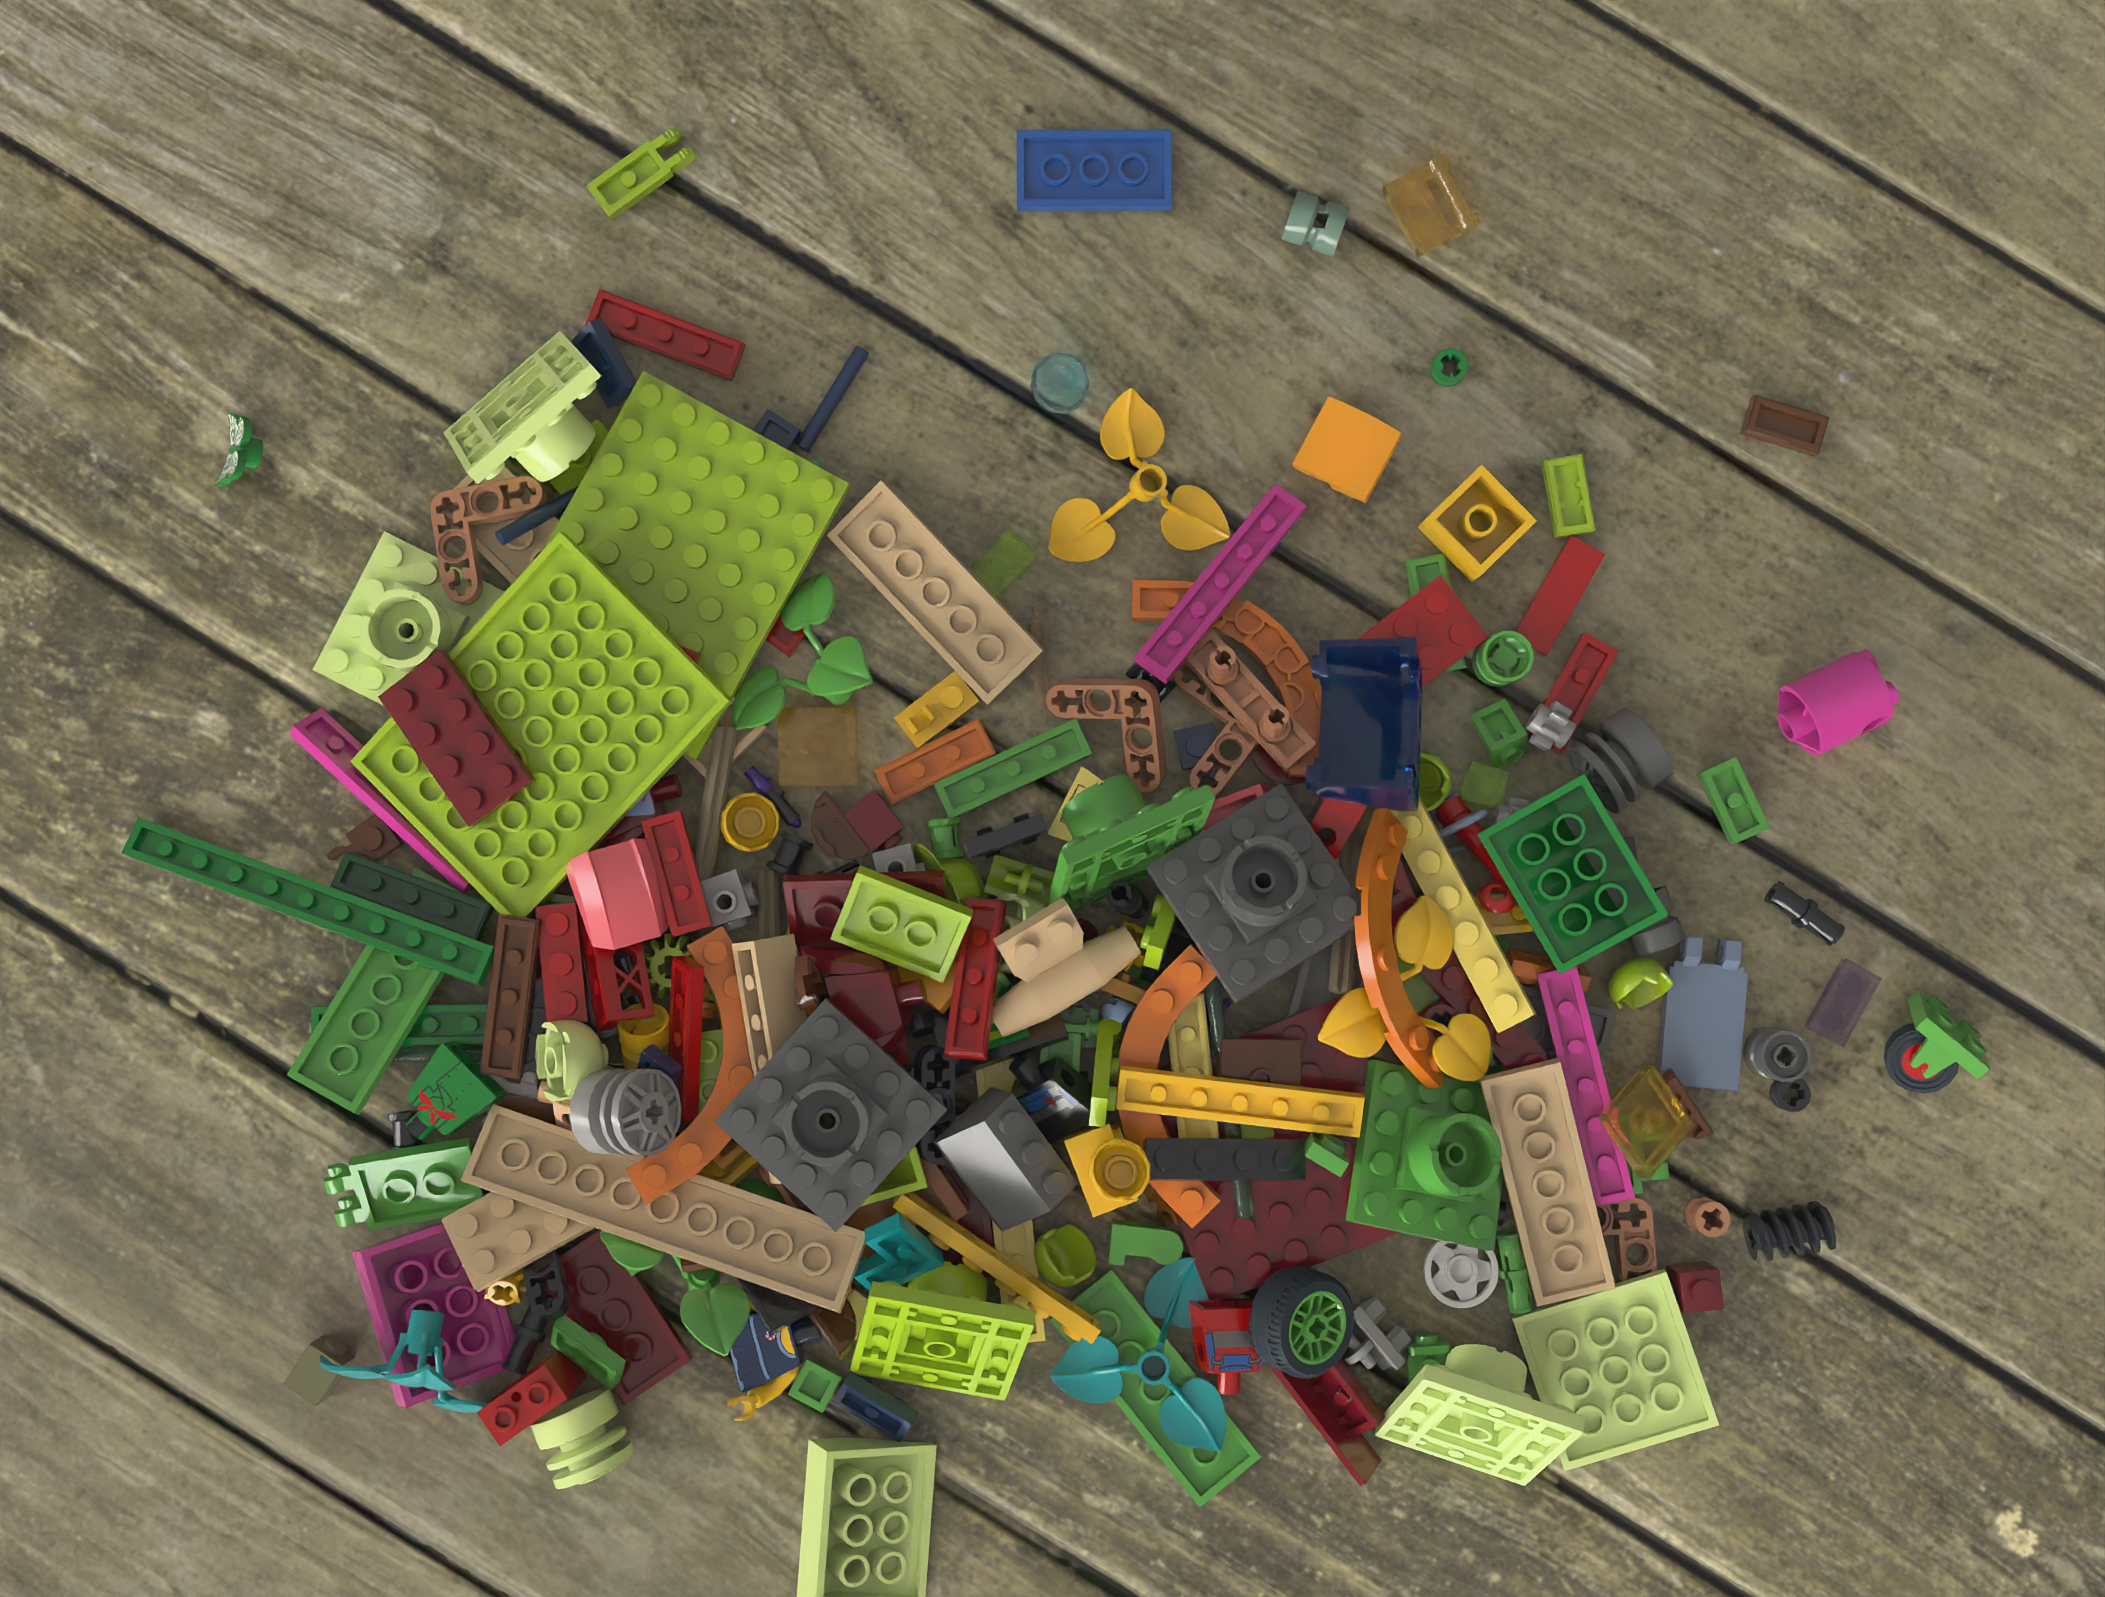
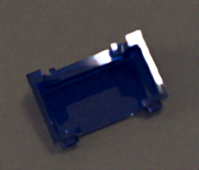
M1417 638L1320 640L1319 655L1312 656L1313 679L1320 680L1322 689L1319 757L1314 758V765H1307V789H1313L1315 797L1382 809L1387 808L1399 812H1418L1423 673Z

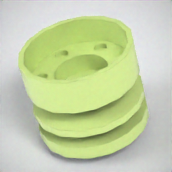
M608 1387L598 1388L575 1397L553 1408L530 1425L539 1449L560 1447L561 1451L551 1457L546 1463L550 1471L565 1467L552 1478L557 1489L593 1481L615 1469L618 1464L635 1452L633 1443L630 1440L615 1443L628 1432L625 1426L620 1425L606 1429L604 1425L619 1412Z

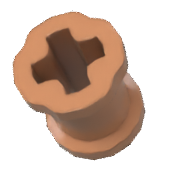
M1705 1196L1692 1198L1686 1203L1684 1208L1685 1221L1691 1229L1708 1237L1721 1236L1728 1230L1730 1214L1723 1204ZM1705 1210L1712 1216L1709 1223L1701 1217Z

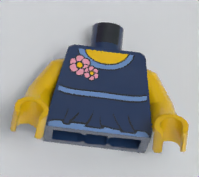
M750 1302L748 1321L730 1350L741 1392L748 1391V1396H735L728 1401V1407L734 1406L740 1401L744 1404L743 1414L736 1417L735 1421L750 1419L754 1415L756 1408L762 1407L779 1396L798 1375L799 1366L805 1358L802 1345L822 1339V1334L810 1318L796 1321L770 1336Z

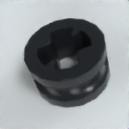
M1801 1078L1793 1082L1774 1080L1769 1090L1772 1103L1779 1109L1789 1112L1803 1110L1809 1104L1811 1098L1810 1088ZM1790 1083H1793L1792 1088L1798 1090V1097L1791 1098L1790 1104H1786L1788 1099L1782 1097V1090L1789 1089Z

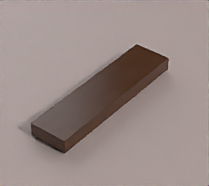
M501 914L498 917L480 1074L514 1079L523 1077L542 919Z

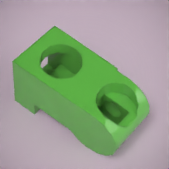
M1111 1219L1107 1254L1108 1264L1124 1266L1125 1255L1149 1257L1162 1265H1171L1181 1257L1183 1242L1173 1227Z

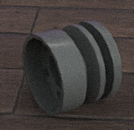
M1626 708L1618 710L1600 723L1602 738L1589 732L1582 737V743L1577 741L1566 748L1568 759L1577 777L1585 774L1603 806L1614 814H1618L1627 808V801L1635 802L1640 798V792L1636 783L1647 790L1653 789L1670 777L1674 770L1668 753L1653 731L1635 713Z

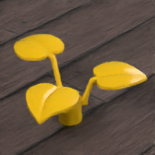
M1133 388L1125 391L1112 403L1104 416L1100 428L1101 444L1107 455L1115 460L1130 457L1131 464L1139 468L1130 480V492L1102 515L1096 503L1086 498H1074L1063 503L1053 517L1048 545L1050 552L1062 560L1089 562L1106 554L1112 547L1116 535L1114 529L1106 520L1134 498L1142 502L1152 501L1156 497L1160 498L1162 506L1168 509L1161 518V530L1165 539L1177 549L1184 551L1199 550L1230 537L1228 522L1223 511L1206 491L1197 486L1182 485L1173 492L1171 502H1169L1167 499L1168 491L1165 489L1167 477L1163 469L1157 465L1148 464L1146 461L1141 462L1138 460L1137 457L1150 458L1158 452L1164 442L1165 431L1156 411Z
M1420 896L1416 903L1403 913L1394 930L1393 941L1398 956L1404 962L1414 964L1411 969L1400 974L1402 982L1420 973L1423 965L1430 969L1442 968L1452 952L1453 932L1450 922L1441 907L1428 896ZM1356 988L1346 993L1331 1010L1321 1028L1318 1040L1350 1056L1366 1058L1376 1054L1381 1049L1386 1040L1383 1032L1387 1026L1379 1008H1371L1365 988ZM1461 1013L1453 1016L1449 1021L1448 1027L1441 1023L1419 1016L1426 1027L1435 1029L1443 1034L1433 1044L1432 1053L1438 1067L1445 1074L1462 1081H1476L1484 1077L1489 1065L1491 1041L1488 1029L1481 1019L1473 1014Z

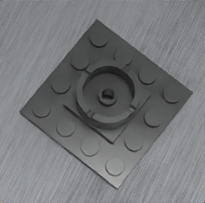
M1282 783L1147 865L1146 869L1235 1004L1354 930V916L1361 915V898ZM1256 883H1262L1266 885L1267 888H1260L1256 885Z
M826 998L714 1122L828 1226L837 1232L947 1111L948 1107ZM822 1114H833L836 1123L832 1125L825 1124L822 1120Z

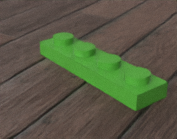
M1075 718L936 782L934 786L948 817L955 818L1092 755V751Z

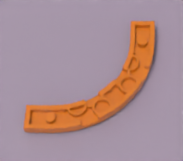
M1132 580V622H1163L1194 582ZM1236 597L1211 629L1242 646L1260 663L1273 681L1283 706L1287 708L1289 714L1317 743L1316 748L1288 771V777H1328L1330 775L1328 714L1323 692L1319 688L1316 677L1309 666L1308 658L1293 637L1268 613L1250 601H1243Z
M1388 808L1376 809L1373 811L1363 843L1355 884L1356 888L1362 890L1361 915L1354 916V924L1363 983L1371 1008H1379L1387 1026L1383 1034L1395 1054L1427 1089L1441 1088L1445 1073L1438 1067L1432 1053L1433 1044L1437 1039L1422 1023L1407 996L1398 970L1397 954L1394 950L1392 937V891L1397 866L1403 846L1406 843L1408 831Z
M723 926L686 946L693 960L704 966V978L718 1008L723 1035L719 1071L706 1104L688 1127L674 1138L664 1151L653 1156L648 1155L625 1169L645 1205L691 1178L720 1153L732 1137L714 1121L753 1079L732 950L733 943Z
M1190 944L1162 972L1137 1005L1128 1023L1120 1048L1118 1079L1116 1082L1117 1093L1120 1066L1159 1070L1161 1052L1173 1024L1186 1006L1216 977V974L1202 953L1193 944ZM1119 1110L1126 1140L1139 1145L1142 1150L1145 1138H1171L1166 1125L1163 1123L1161 1114ZM1206 1181L1149 1182L1167 1204L1191 1228L1196 1226L1222 1199Z

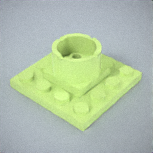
M559 331L443 433L465 471L477 484L484 478L490 480L498 475L505 466L504 461L509 456L515 457L537 481L544 482L550 480L570 467L569 462L571 460L576 461L588 449L595 437V429L573 405L572 401L576 398L583 399L595 389L597 385L595 381L601 375L567 337Z
M384 531L313 670L383 705L378 698L379 695L438 650H446L449 654L505 591L483 581L481 597L473 604L460 605L452 601L443 590L437 557ZM450 567V570L455 569L460 574V585L454 586V590L465 595L466 588L472 586V583L464 579L461 569Z
M1464 1344L1451 1349V1352L1447 1355L1445 1366L1426 1364L1383 1413L1385 1418L1376 1427L1374 1436L1525 1486L1584 1433L1586 1417L1572 1413L1571 1409L1564 1405H1548L1533 1400L1529 1394L1525 1393L1527 1367L1517 1356L1507 1351L1500 1353L1495 1347L1487 1345Z

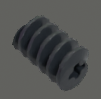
M1817 1201L1808 1202L1806 1207L1802 1204L1792 1205L1791 1209L1785 1206L1779 1207L1775 1213L1770 1209L1762 1210L1760 1215L1755 1212H1749L1744 1216V1238L1753 1260H1757L1758 1251H1762L1765 1259L1772 1261L1774 1248L1778 1249L1782 1258H1788L1789 1246L1791 1245L1798 1256L1804 1255L1805 1243L1809 1244L1814 1253H1818L1821 1249L1820 1240H1824L1829 1250L1836 1249L1833 1219L1827 1208Z

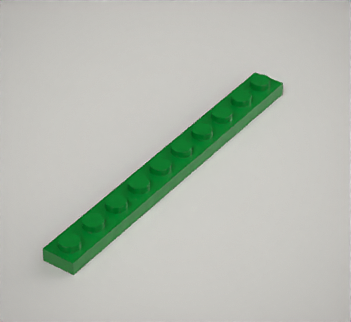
M139 817L122 850V854L135 860L481 987L493 963L494 946Z

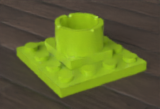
M944 1261L943 1266L909 1281L908 1287H903L901 1284L893 1281L882 1283L872 1281L851 1359L850 1371L862 1376L1005 1401L1034 1328L1036 1311L1024 1309L1021 1305L1014 1303L1002 1305L987 1302L988 1281L982 1273H977L967 1265L960 1263L955 1266L949 1261Z

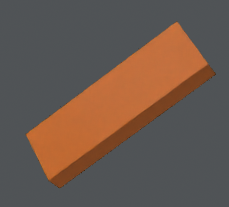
M978 718L875 769L874 772L891 806L933 786L936 782L996 755V752Z

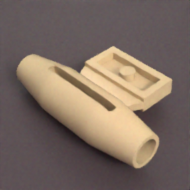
M1062 897L994 938V943L1013 975L1022 979L994 1003L992 1020L1002 1037L1050 1019L1104 986L1131 963L1141 952L1127 928L1123 926L1083 942L1084 932L1068 903Z

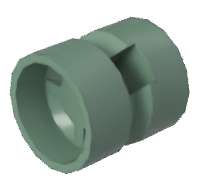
M1298 190L1281 240L1298 246L1308 242L1311 244L1313 251L1333 257L1350 208L1331 201L1321 205L1318 197ZM1316 220L1324 225V228L1312 227L1314 221Z

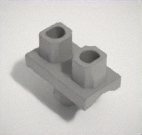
M1376 1297L1366 1298L1356 1306H1353L1354 1327L1348 1345L1349 1349L1344 1354L1343 1359L1348 1365L1355 1364L1360 1360L1367 1369L1372 1368L1376 1363L1382 1370L1392 1366L1395 1370L1399 1369L1406 1362L1401 1355L1405 1352L1412 1339L1398 1325L1391 1326L1383 1334L1376 1324L1387 1313L1386 1308Z

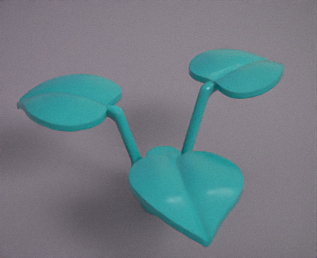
M1187 1257L1162 1267L1153 1275L1144 1292L1145 1310L1152 1317L1164 1319L1156 1348L1145 1350L1139 1356L1137 1364H1118L1119 1352L1113 1342L1099 1335L1092 1344L1081 1338L1079 1342L1075 1341L1067 1349L1059 1363L1052 1370L1051 1379L1068 1395L1084 1402L1100 1404L1113 1400L1123 1390V1379L1119 1371L1138 1372L1144 1382L1150 1385L1163 1383L1174 1393L1168 1396L1160 1407V1424L1165 1434L1171 1440L1187 1447L1219 1451L1226 1432V1413L1218 1390L1210 1382L1199 1377L1190 1378L1180 1389L1168 1377L1170 1362L1167 1355L1163 1352L1171 1322L1179 1328H1191L1189 1301L1209 1300L1193 1261L1196 1259Z
M411 1310L407 1333H400L399 1343L389 1361L385 1364L372 1367L337 1366L322 1354L319 1358L320 1367L347 1377L357 1379L385 1378V1380L407 1387L424 1386L427 1389L438 1390V1399H433L432 1404L447 1410L477 1413L487 1404L480 1401L459 1400L446 1392L456 1390L457 1385L444 1377L443 1338H440L444 1314ZM409 1345L408 1353L419 1355L417 1370L409 1373L391 1374L390 1372L393 1370L405 1346ZM433 1349L436 1371L429 1364L426 1365V1358L433 1355Z

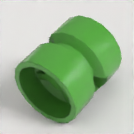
M1501 631L1485 639L1476 647L1472 656V668L1475 675L1483 683L1502 687L1524 677L1530 671L1533 664L1534 651L1530 642L1522 634L1515 631Z

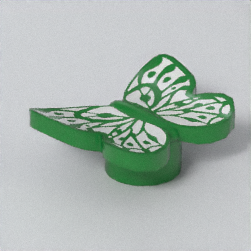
M228 412L230 428L229 454L214 486L224 487L232 480H238L245 468L251 470L258 468L263 452V442L251 437L252 422L250 418Z

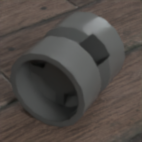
M1667 887L1653 888L1669 914L1674 905ZM1670 914L1631 936L1638 956L1671 947L1687 938L1678 917L1670 916Z
M1762 1027L1753 1031L1747 1037L1743 1047V1058L1747 1067L1754 1074L1780 1082H1793L1802 1078L1809 1071L1812 1063V1050L1808 1041L1801 1034L1780 1028Z

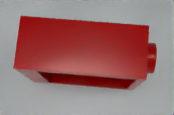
M557 1350L529 1370L526 1375H522L502 1389L477 1414L498 1445L502 1446L565 1401L588 1376L579 1365Z

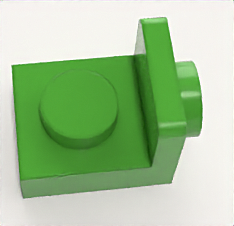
M1505 698L1470 715V722L1488 750L1489 762L1493 768L1503 764L1512 765L1521 760L1524 754L1528 752V734Z
M1416 1333L1415 1339H1412L1411 1343L1408 1344L1405 1350L1408 1385L1426 1364L1445 1366L1447 1353L1451 1352L1450 1344L1444 1337H1439L1438 1333Z

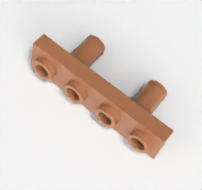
M1212 629L1209 630L1185 662L1287 773L1316 748L1317 743L1289 714L1287 708L1281 705L1235 655L1233 649L1227 646Z

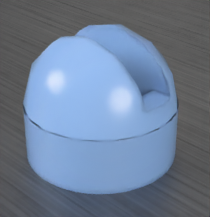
M1112 997L1102 1007L1103 1019H1113L1120 1022L1123 1027L1133 1014L1136 1006L1121 997Z

